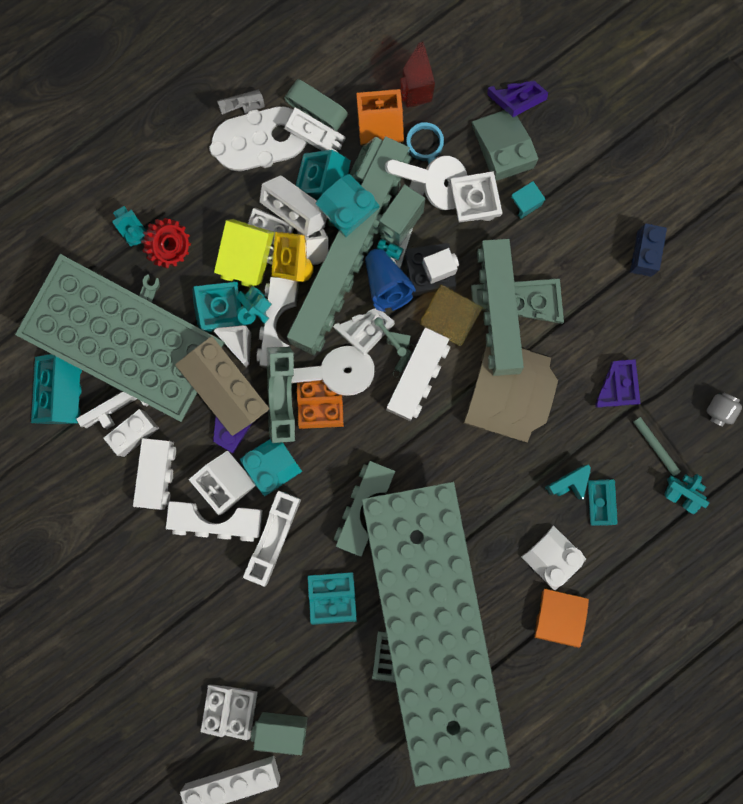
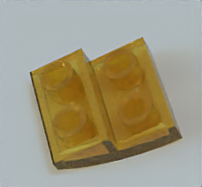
M440 285L420 324L449 338V341L462 346L483 307L461 296L459 293Z

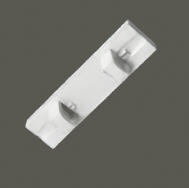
M122 392L78 417L76 420L80 427L88 428L100 421L104 429H109L115 425L110 415L137 398Z

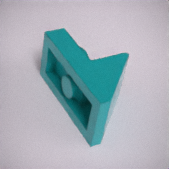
M589 464L583 465L545 488L549 495L557 494V496H561L570 490L568 488L570 486L577 499H583L591 468Z

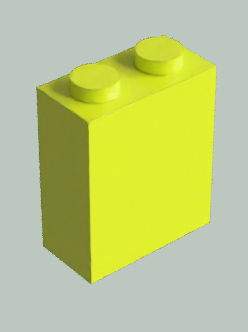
M234 219L227 220L214 273L220 274V278L233 281L236 279L242 281L241 284L247 287L257 286L262 283L274 231Z

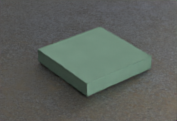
M374 137L362 147L349 173L358 183L365 179L383 142L378 137Z

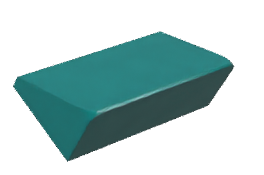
M588 480L591 525H617L615 480Z

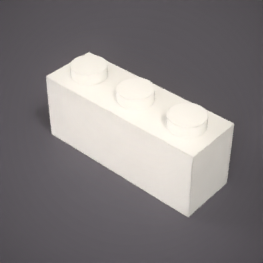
M280 175L262 184L260 203L306 237L325 227L327 217L315 205L317 201Z
M142 438L133 507L162 510L165 509L166 505H169L170 492H167L168 484L173 479V469H170L171 461L175 460L176 447H173V442Z

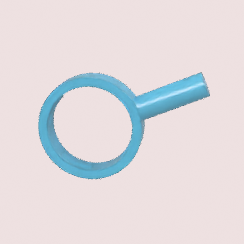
M424 122L411 128L407 136V146L410 147L409 153L415 159L428 161V164H430L442 151L444 138L441 130L436 125ZM429 129L435 132L440 140L438 149L429 155L417 153L410 143L411 137L416 131Z

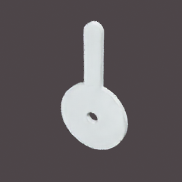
M451 156L435 158L426 169L396 160H388L385 164L387 173L422 183L429 202L441 210L456 208L450 179L468 176L462 163ZM445 179L448 180V186H447V187H445V185H444V180H445Z
M342 346L329 352L321 366L294 369L292 383L323 380L324 384L334 393L346 396L355 395L364 391L371 384L374 378V363L368 354L364 356L354 346ZM351 368L352 371L350 373H345L344 369Z

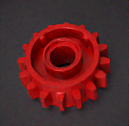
M164 218L163 221L156 219V224H149L147 232H143L145 237L144 240H141V243L144 244L145 248L142 251L148 254L147 259L154 261V265H162L165 268H169V265L176 267L177 262H183L185 255L189 254L188 247L191 246V243H189L188 238L190 235L184 232L185 226L179 225L178 221H171L168 218ZM168 238L169 244L165 248L164 241Z

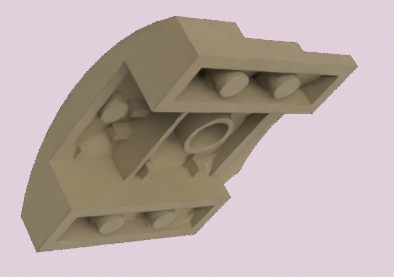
M485 345L479 375L463 424L528 442L531 432L547 423L558 380L550 369L551 357L522 349L524 368L521 374L493 376V369L488 367V355H491V349Z

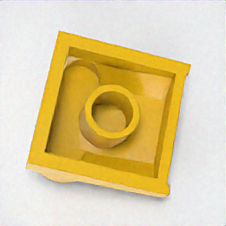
M275 232L271 276L304 282L309 280L313 274V265L307 258L305 235Z

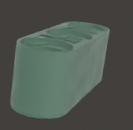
M299 79L295 81L284 97L286 102L293 108L296 107L335 131L339 129L348 116V112L341 105Z

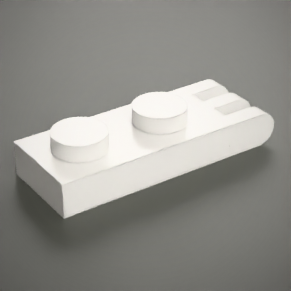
M296 107L284 127L285 130L321 151L340 150L342 145L339 142L344 143L346 139L340 133Z

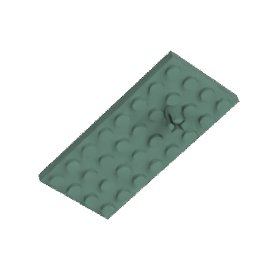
M61 254L15 334L180 422L183 421L197 392L175 364L212 336ZM213 336L222 348L225 342Z

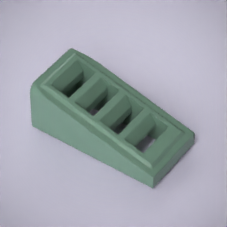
M378 632L372 680L395 683L393 665L379 663V659H392L391 655L380 653L381 649L390 650L389 645L381 644L382 640H388L387 633ZM378 668L392 670V674L378 673Z

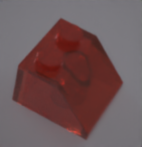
M424 42L418 43L403 68V78H400L401 100L406 102L407 108L432 102L435 81Z

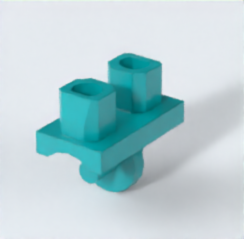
M125 206L114 211L116 219L112 222L130 246L141 244V240H144L145 237L143 232H147V230L132 210L128 211Z
M254 286L250 288L246 295L240 291L236 296L243 305L238 309L236 317L244 325L251 324L256 319V315L264 323L269 319L266 311L272 303L264 297L263 292Z
M695 474L691 478L685 475L682 480L688 483V485L672 475L667 480L669 486L664 494L667 499L676 503L683 494L688 498L682 506L692 514H695L701 506L704 508L708 506L709 501L706 500V496L696 491L698 489L703 492L706 486L700 483L702 476Z

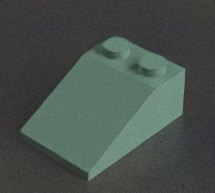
M504 110L472 121V126L490 172L494 171L496 181L535 167L538 161L537 153L530 136L517 116L512 117Z

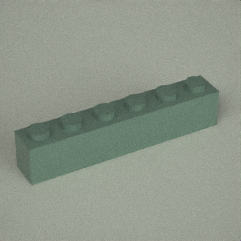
M483 240L481 248L477 249V260L482 262V270H479L480 283H484L481 299L482 304H486L487 311L484 312V325H488L489 333L486 334V346L491 349V355H488V367L493 369V376L521 374L524 365L510 240Z

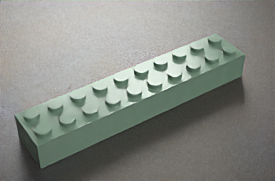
M385 136L361 185L366 191L373 194L380 208L347 237L340 231L338 232L287 336L291 345L312 355H315L316 351L320 352L325 343L324 335L326 331H331L335 323L334 314L336 311H341L345 301L343 300L345 292L349 293L353 286L354 273H359L364 262L362 261L364 253H369L373 244V234H378L379 220L391 205L392 195L396 196L400 189L402 177L387 173L385 164L388 160L409 164L411 156H409L410 147Z

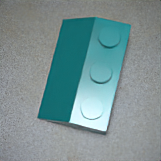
M53 354L35 357L31 423H78L76 419L80 416L81 369Z

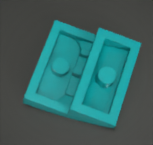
M353 573L308 576L311 625L357 621Z

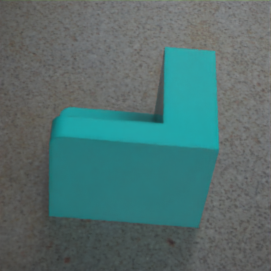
M534 181L511 196L520 210L518 214L520 219L541 207L545 201L544 196Z

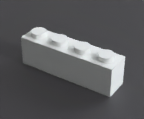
M424 329L387 406V411L408 421H411L412 417H418L422 408L418 404L422 397L427 398L432 387L428 383L431 377H437L441 368L437 364L441 357L446 358L451 347L447 345L449 338L430 329Z
M272 756L186 783L180 794L183 804H226L276 788L281 778L275 757Z

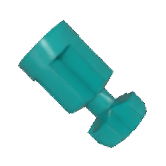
M381 239L377 245V249L385 250L390 257L398 261L404 251L403 248L390 243L389 246L386 245V240Z

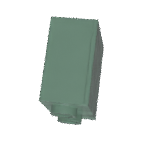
M404 185L379 220L381 239L386 240L388 244L394 243L400 247L423 214L425 197Z
M262 712L259 720L255 721V726L252 728L251 742H255L254 750L302 755L308 717Z

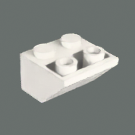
M229 451L206 464L189 479L218 515L225 513L256 486L252 478Z

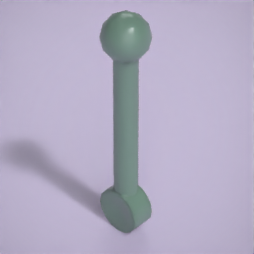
M377 317L374 320L375 325L379 326L398 350L397 354L401 357L405 356L406 349L400 347L384 326L382 318Z

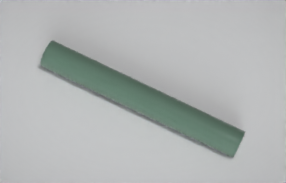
M638 417L633 423L673 476L680 473L681 471L642 418Z

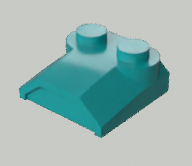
M350 174L336 181L315 203L345 237L351 234L380 208L373 194L366 191Z
M238 282L193 287V303L199 329L210 333L216 328L245 326L236 317L237 311L241 307V303L236 297L239 293Z
M271 439L253 451L248 452L240 459L244 468L264 496H267L303 472L284 443H272Z

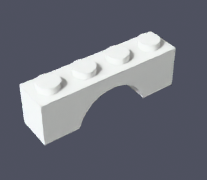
M271 277L270 284L266 283L265 296L268 297L272 305L266 311V315L269 317L264 327L260 328L259 339L263 340L262 349L258 348L257 362H260L262 368L267 369V347L289 346L278 338L276 324L284 311L296 307L299 288L298 281Z
M282 491L277 492L261 539L243 576L244 579L264 587L268 584L301 499Z
M169 501L166 529L172 530V534L186 535V531L195 532V536L209 537V533L218 534L217 538L231 539V535L240 536L241 541L253 542L254 538L260 537L263 510L237 508L229 520L216 524L205 520L200 515L196 503Z

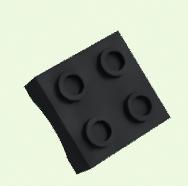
M450 243L405 250L409 279L416 289L415 292H412V296L455 290V275L430 284L422 264L423 258L448 248L450 250Z

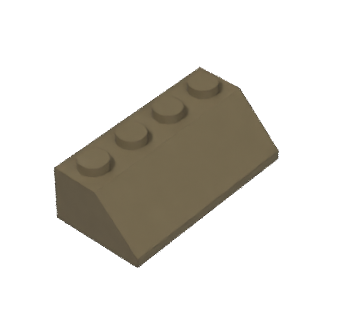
M213 336L175 364L232 436L269 410L266 403Z

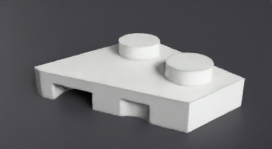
M375 308L364 315L354 316L352 320L345 323H337L333 328L365 356L385 335L383 330L375 325L374 320L377 317L382 318L383 324L388 331L395 323L384 312Z

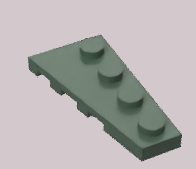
M560 279L514 282L519 317L560 324L564 323ZM484 284L472 285L473 309L486 311V304H482L481 299Z

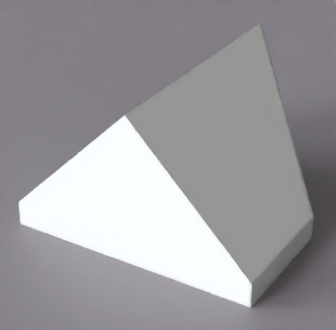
M246 326L216 328L214 332L247 367L250 363L251 332Z

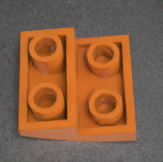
M323 380L297 382L299 429L344 427L342 395L331 391L324 384Z
M544 589L541 596L540 612L537 615L534 638L580 648L586 624L589 599Z

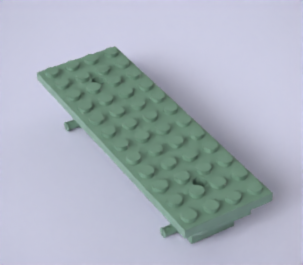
M454 482L362 499L415 787L510 768Z

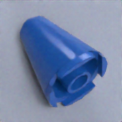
M371 250L366 256L365 262L372 302L376 310L386 312L384 308L391 307L392 310H396L406 305L413 298L412 292L416 291L414 284L384 250Z

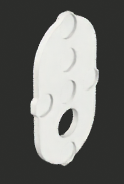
M274 107L263 111L252 110L247 115L231 118L223 122L213 135L210 152L224 167L235 171H244L260 166L263 168L271 167L273 163L291 159L304 149L307 142L291 132L290 137L284 142H278L273 139V129L278 125L286 126L293 112V109L288 107Z

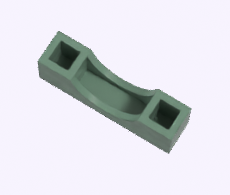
M289 346L267 347L268 428L272 443L295 441V421L291 397L294 359L293 351Z
M371 461L368 465H363L359 477L363 478L360 486L355 485L351 498L354 499L352 507L347 506L342 519L346 520L343 529L338 527L334 540L338 541L336 547L362 556L369 539L368 532L364 529L360 520V510L363 505L362 499H366L376 493H386L394 476V470Z

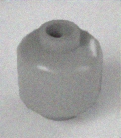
M725 392L722 395L716 394L707 408V413L712 416L710 421L722 427L725 423L734 424L742 410V406L739 403L740 399Z

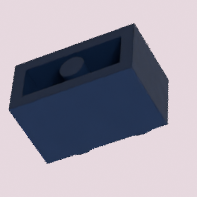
M645 223L637 231L630 273L652 277L660 271L667 232L666 227Z

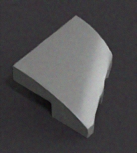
M259 89L217 100L222 114L240 107L243 108L245 114L249 113V111L265 107Z

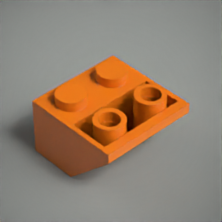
M401 90L356 93L360 144L365 145L374 137L384 140L385 136L397 142H404Z

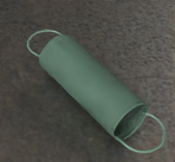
M406 349V355L400 358L395 367L396 371L403 372L413 352Z

